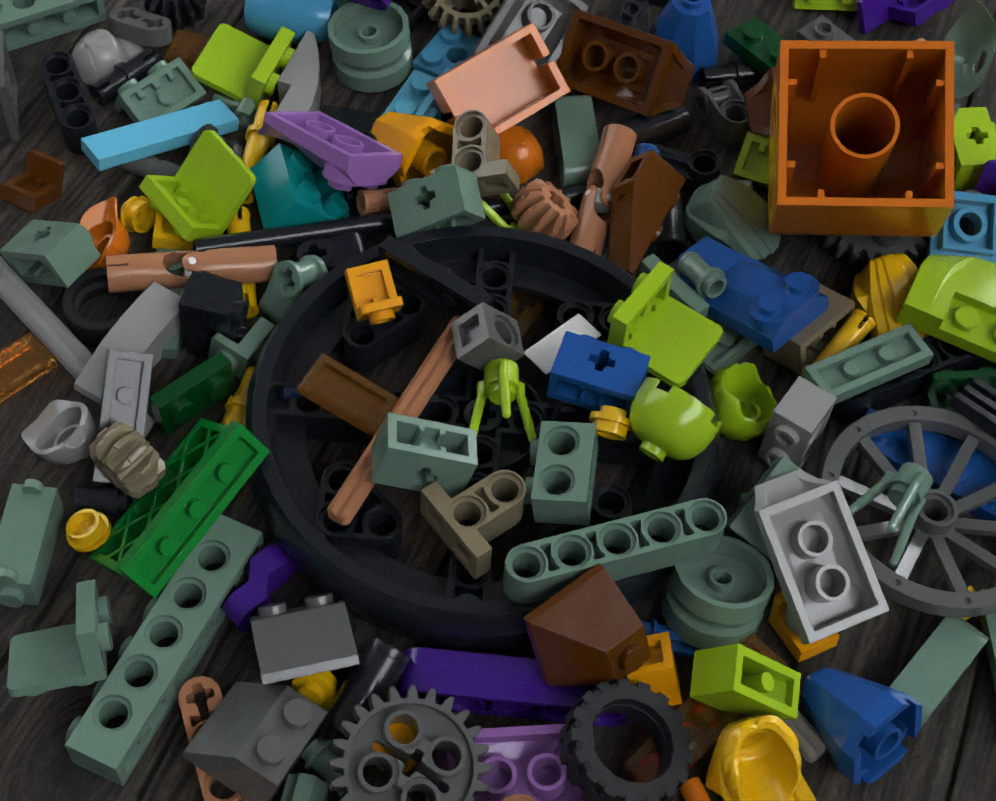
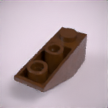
M652 149L630 158L612 189L608 261L616 264L631 276L640 270L641 261L645 259L644 254L646 250L661 234L663 230L662 222L667 213L679 202L681 197L679 191L686 181L679 172Z

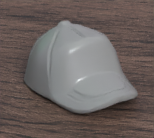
M96 29L84 35L77 42L71 56L74 59L82 82L92 84L114 71V65L119 62H128L143 52L147 46L114 37L107 30Z
M56 399L50 402L38 418L22 431L21 436L30 449L46 461L54 464L68 465L90 456L89 445L96 440L97 433L96 424L85 404Z

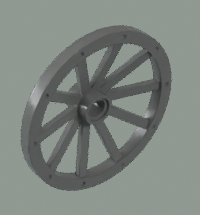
M927 406L886 408L868 414L852 423L834 441L823 462L819 478L829 481L838 480L843 493L855 499L861 497L871 488L840 474L845 459L857 447L881 477H883L886 471L897 473L870 438L891 431L906 430L911 462L924 467L927 471L922 430L942 433L964 441L938 490L931 489L930 487L924 496L926 503L917 516L908 539L910 543L895 572L882 564L867 549L866 552L883 595L899 604L917 611L944 617H977L995 613L996 587L969 592L948 545L996 575V556L962 535L972 534L996 537V521L959 518L961 515L996 500V483L957 501H954L950 496L976 448L996 462V437L962 414ZM882 493L868 503V505L891 515L894 514L897 508L889 500L888 496ZM909 509L893 533L887 531V525L890 521L857 526L862 541L899 536ZM922 549H932L951 592L933 589L908 580Z

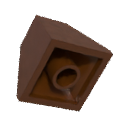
M599 563L523 617L543 682L549 687L598 685L605 681L613 684L617 679H623L631 672L637 671L644 662L652 657L643 623L608 572Z

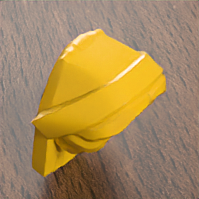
M890 253L870 260L867 266L860 273L856 274L854 278L851 300L855 301L856 309L867 313L863 319L872 317L875 321V327L870 330L872 338L905 325L895 320L918 268L903 253ZM915 329L921 338L929 336L928 334Z
M759 714L732 722L721 731L709 764L705 787L723 797L724 801H817L801 774L802 758L796 734L779 717Z

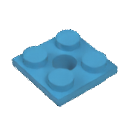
M447 24L446 27L438 31L413 60L412 68L438 77L443 74L447 67L451 69L470 58L469 56L474 45L481 38L473 35L471 39H466L465 31L460 27L456 34H452L451 24Z
M954 191V208L939 233L935 237H928L927 257L933 254L970 256L996 263V196ZM961 217L968 218L973 223L974 233L972 236L965 234L961 230L959 225Z

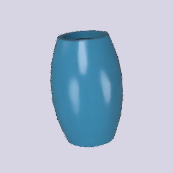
M246 0L244 7L245 25L249 31L272 41L283 26L295 32L292 44L299 45L307 31L314 32L317 43L329 41L328 22L333 13L340 8L339 0Z

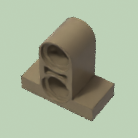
M468 110L460 114L455 120L453 127L452 164H457L476 174L481 197L518 192L520 177L507 159L500 160V138L486 116L479 110ZM435 169L431 170V174H434Z
M499 470L451 499L438 482L435 481L421 490L420 513L476 580L490 570L492 547L488 543L521 520L524 510L526 484L523 478L516 472ZM508 497L512 499V501L501 502L495 498ZM462 520H470L475 522L476 524L472 526H463L460 525L458 522Z

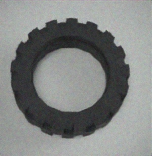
M617 679L613 684L605 681L596 685L592 691L586 692L568 712L564 719L566 724L559 733L558 742L563 743V749L559 752L561 764L567 766L569 773L566 776L573 787L577 785L583 791L580 795L586 801H667L686 782L689 776L686 769L693 763V751H689L692 737L690 730L684 729L682 724L684 720L683 715L678 708L672 709L668 704L670 699L661 692L656 694L650 691L651 686L643 682H638L635 685L629 684V679ZM603 713H622L636 719L649 731L657 746L659 757L657 775L653 780L646 783H631L615 776L602 764L594 749L591 732L594 720Z

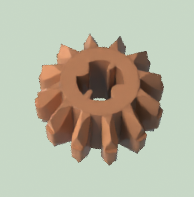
M536 178L525 187L523 186L510 203L512 207L511 215L518 221L517 226L526 231L537 232L564 240L579 223L577 219L578 212L570 204L571 199L565 197L562 190L556 189L549 181L544 182Z

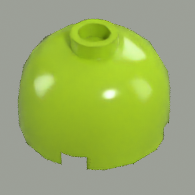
M646 377L637 391L629 411L632 432L642 441L639 450L658 462H663L665 457L678 461L688 460L702 453L716 436L722 426V422H711L715 413L682 389L673 385L670 391L666 392L656 388L661 381L660 379Z

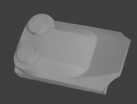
M797 469L754 486V514L787 603L785 609L786 624L794 634L800 637L802 645L811 644L890 611L838 480L820 479L806 473L802 469Z

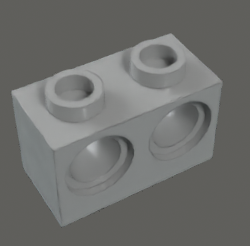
M799 376L773 410L757 457L764 460L770 466L775 459L785 456L801 469L819 444L837 397Z

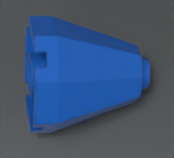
M669 0L649 28V34L677 44L683 55L694 65V72L690 83L699 80L701 67H716L720 38L711 0Z
M828 667L823 668L821 671H813L802 684V708L824 741L826 749L838 770L853 784H861V779L866 783L877 781L901 761L908 749L901 742L906 734L915 739L921 729L923 705L902 691L836 668Z

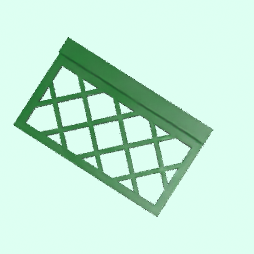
M201 418L165 462V475L158 481L159 484L149 493L146 492L140 499H135L111 529V533L105 543L95 549L89 558L97 565L137 585L146 594L156 598L270 451L239 422L231 420L226 426Z

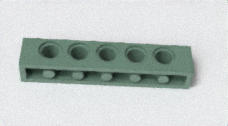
M221 514L167 582V586L160 597L153 598L148 603L143 614V623L135 636L130 635L125 639L118 653V662L110 675H107V679L98 681L92 694V703L83 716L79 715L73 720L67 730L65 747L74 764L122 787L124 786L178 698L181 686L189 680L227 617L223 612L225 601L233 592L249 581L248 566L250 558L265 548L261 531ZM213 563H220L223 565L222 567L214 571H208L204 569L206 566ZM188 600L200 601V603L193 608L180 607L184 602ZM172 637L177 639L168 647L156 646L164 638ZM139 677H152V680L143 687L131 686L132 682ZM113 717H127L125 723L118 728L109 729L105 727L106 723Z

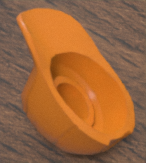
M514 125L499 134L500 160L507 159L520 177V184L526 183L527 180L544 169L545 160L542 147L529 130L522 126Z
M111 197L89 208L82 216L80 225L84 226L93 237L92 243L101 256L86 271L107 268L106 255L128 254L131 244L129 233L118 218L116 197Z

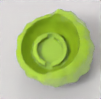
M736 362L725 368L718 369L710 380V384L715 397L718 420L722 422L719 433L730 440L746 441L764 435L773 410L778 404L772 395L770 387L764 385L761 381L756 365L749 362L741 364Z

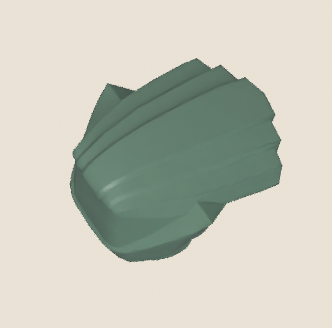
M720 175L716 180L698 187L683 212L685 228L696 242L708 236L757 261L765 259L769 254H773L779 247L781 236L769 234L768 203L753 191L752 181L735 180L728 176Z

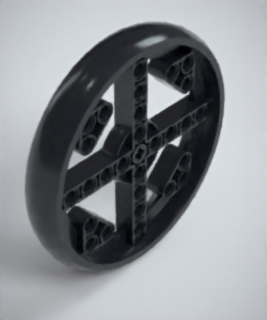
M455 226L431 229L395 238L403 244L413 246L421 255L433 262L445 265L453 274L468 283L482 287L490 296L494 297L493 308L509 316L511 314L512 291L531 294L561 305L557 311L555 329L579 313L602 334L597 340L606 343L611 325L607 322L608 315L617 301L623 300L625 302L637 280L616 264L592 251L565 240L521 229L494 226ZM380 244L375 245L333 268L306 289L277 323L256 361L248 385L243 413V426L270 452L248 479L253 499L269 533L283 553L291 560L293 566L321 593L331 592L333 600H343L347 611L357 618L386 632L416 642L446 648L505 650L532 646L523 617L548 599L529 604H520L512 601L503 590V581H490L491 566L488 572L477 578L478 583L465 584L460 579L472 577V575L452 551L448 578L432 575L394 560L393 558L400 553L403 546L402 516L398 509L375 485L350 524L342 526L337 522H333L328 517L327 507L337 494V491L334 490L342 486L355 465L346 461L335 462L329 465L323 472L319 487L309 461L306 439L369 444L381 427L387 413L391 412L404 391L328 385V393L316 394L315 396H310L309 394L306 397L290 398V400L287 398L285 400L282 389L285 391V387L288 390V387L291 389L292 386L303 385L304 388V384L306 387L307 384L310 386V383L312 385L313 383L316 384L323 367L342 342L346 364L353 370L361 372L374 369L425 333L427 328V301L394 282L397 296H402L404 305L399 312L394 313L395 319L376 325H370L369 319L357 322L344 272L348 268L378 262ZM702 362L680 389L710 408L715 413L711 422H716L719 420L715 397ZM468 365V367L457 369L445 375L418 418L430 421L441 420L445 421V424L469 428L477 397L476 384L484 380V372ZM647 372L646 377L657 378L651 373ZM519 376V381L525 384V397L537 438L540 435L541 421L592 423L589 421V416L593 410L577 405L541 402L531 385ZM661 380L656 388L669 392L672 386ZM486 398L476 437L477 458L480 461L486 462V464L477 466L465 490L496 471L510 470L521 476L532 466L530 464L531 443L528 441L526 431L519 429L523 428L524 425L516 399L511 402V416L506 419L502 416L501 405L494 404L489 398ZM306 410H315L311 413L304 412ZM352 413L359 414L357 416H347ZM632 431L627 432L626 440H613L597 435L599 447L597 463L652 467L654 469L648 487L633 512L631 495L625 488L613 483L597 487L593 492L590 526L695 499H711L716 483L719 462V431L706 449L694 458L678 461L665 457L663 462L655 461L641 452L639 447L642 441ZM564 451L557 453V455H566L570 452ZM611 509L615 511L617 514L610 515L604 513L601 510ZM462 520L458 522L460 525L463 526H472L476 524L475 522L470 520ZM550 523L546 528L544 538L590 526ZM334 526H342L346 528L341 532H332L328 530L329 528ZM383 529L391 532L386 536L374 534L375 531ZM651 536L657 542H667L663 537ZM492 540V541H490L488 544L492 547V552H493V540ZM608 547V548L614 550V551L616 552V554H623V553H624V552H623L622 550H620L619 548ZM573 559L561 560V562H563L565 565H579V563ZM672 566L614 581V583L631 606L654 588L672 569Z

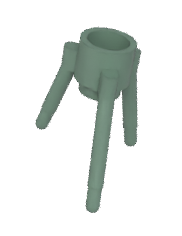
M912 462L902 464L897 473L886 471L876 485L849 506L853 516L884 490H889L888 498L897 507L887 525L889 533L896 531L909 509L889 560V565L893 568L899 563L917 516L926 503L924 496L933 484L931 474L924 467Z

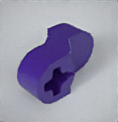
M278 544L270 545L250 558L248 566L249 581L233 592L223 605V612L240 632L252 629L250 617L259 615L258 607L271 604V593L286 583L296 570L291 560L283 553Z

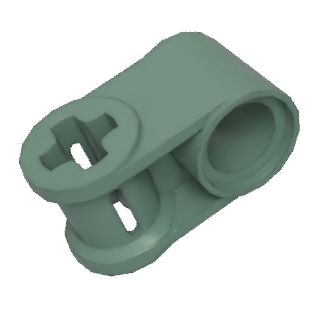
M307 255L302 257L299 262L284 260L277 263L273 269L267 289L260 299L259 309L277 325L287 309L301 294L328 272L323 260L316 255Z

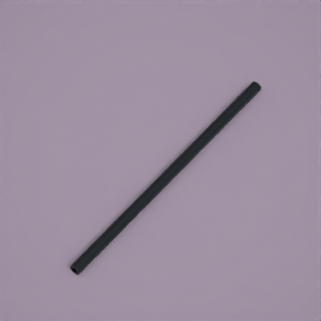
M587 184L557 189H561L565 197L571 199L570 204L576 206L581 204ZM500 196L482 199L499 216L511 215L510 210ZM391 212L197 238L194 239L195 251L199 252L217 248L275 245V248L301 245L304 241L310 239H324L341 236L350 232L371 235L393 232L395 230Z

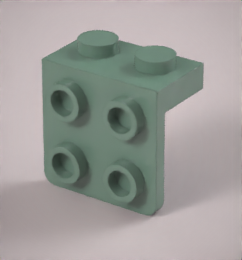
M95 579L76 583V623L18 634L11 638L7 675V689L11 697L37 696L50 690L70 686H87L95 681L107 679V651L113 650L109 626L112 623V612L108 596H99Z

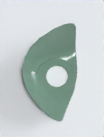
M979 1L971 4L962 13L944 39V41H954V99L969 96L980 86L996 49V22L985 6ZM986 51L987 58L985 64L979 72L975 73V62L979 55Z

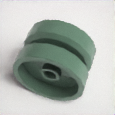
M350 2L344 4L333 13L328 22V37L332 50L334 71L342 84L356 91L366 93L382 92L398 86L409 76L412 70L413 54L408 16L402 7L391 2L386 11H378Z
M722 535L719 547L713 554L672 566L671 578L667 582L662 597L661 612L667 626L681 640L698 649H708L736 643L746 646L751 643L758 632L764 616V609L771 598L774 590V572L768 560L753 546L737 538Z

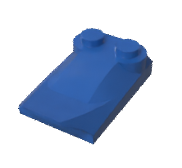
M708 236L703 237L680 254L676 260L678 264L679 259L685 253L695 251L711 267H719L725 274L727 285L723 293L718 297H704L705 301L709 304L707 315L772 353L828 309V296L819 292L820 285L818 280L812 275L804 272H794L786 275ZM680 274V278L691 289L696 290V285Z

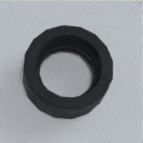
M97 268L84 272L64 290L62 306L69 330L81 343L94 348L100 345L104 337L126 310L114 319L90 321L80 316L79 311L85 303L98 296L117 295L128 300L129 306L126 308L127 310L141 295V291L109 293L107 268Z

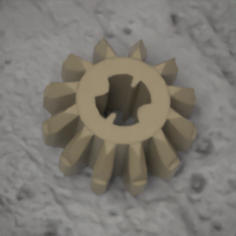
M113 423L109 428H104L96 436L97 439L89 445L90 457L96 463V467L104 473L105 477L116 488L121 489L125 495L140 499L146 492L152 491L159 484L158 481L165 475V463L159 457V453L154 450L149 441H146L141 436L139 431H135L129 424Z

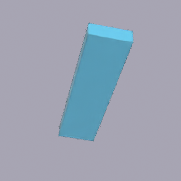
M221 99L83 137L81 138V150L96 168L102 171L190 145L195 133L206 124L215 126L218 129L219 135L239 130V119Z

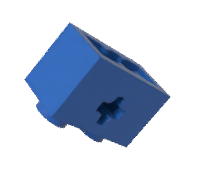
M566 331L550 371L547 397L593 411H600L602 405L618 407L627 411L626 418L629 419L630 406L637 391L646 379L651 356L639 353L630 347H619L599 341L589 335H579Z

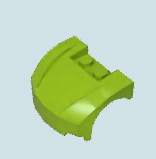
M929 255L918 266V271L895 321L905 325L910 323L914 329L996 363V263L970 256Z

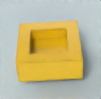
M156 211L152 248L193 251L194 241H186L177 236L170 222L162 213Z

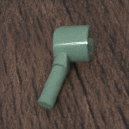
M218 93L213 95V101L221 99L229 109L234 111V114L239 119V126L248 128V126L253 124L256 111H253L255 103L251 98L244 97L239 102Z

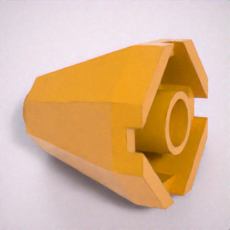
M390 111L377 118L373 124L371 133L376 137L377 141L403 154L400 169L391 177L397 187H401V184L409 179H422L431 175V170L439 166L452 164L454 127L452 124L432 117Z

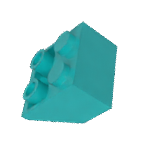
M279 143L250 169L256 177L253 189L264 229L350 217L348 212L349 206L344 198L343 191L329 186L328 179L322 175L323 168L307 158L300 150H294Z

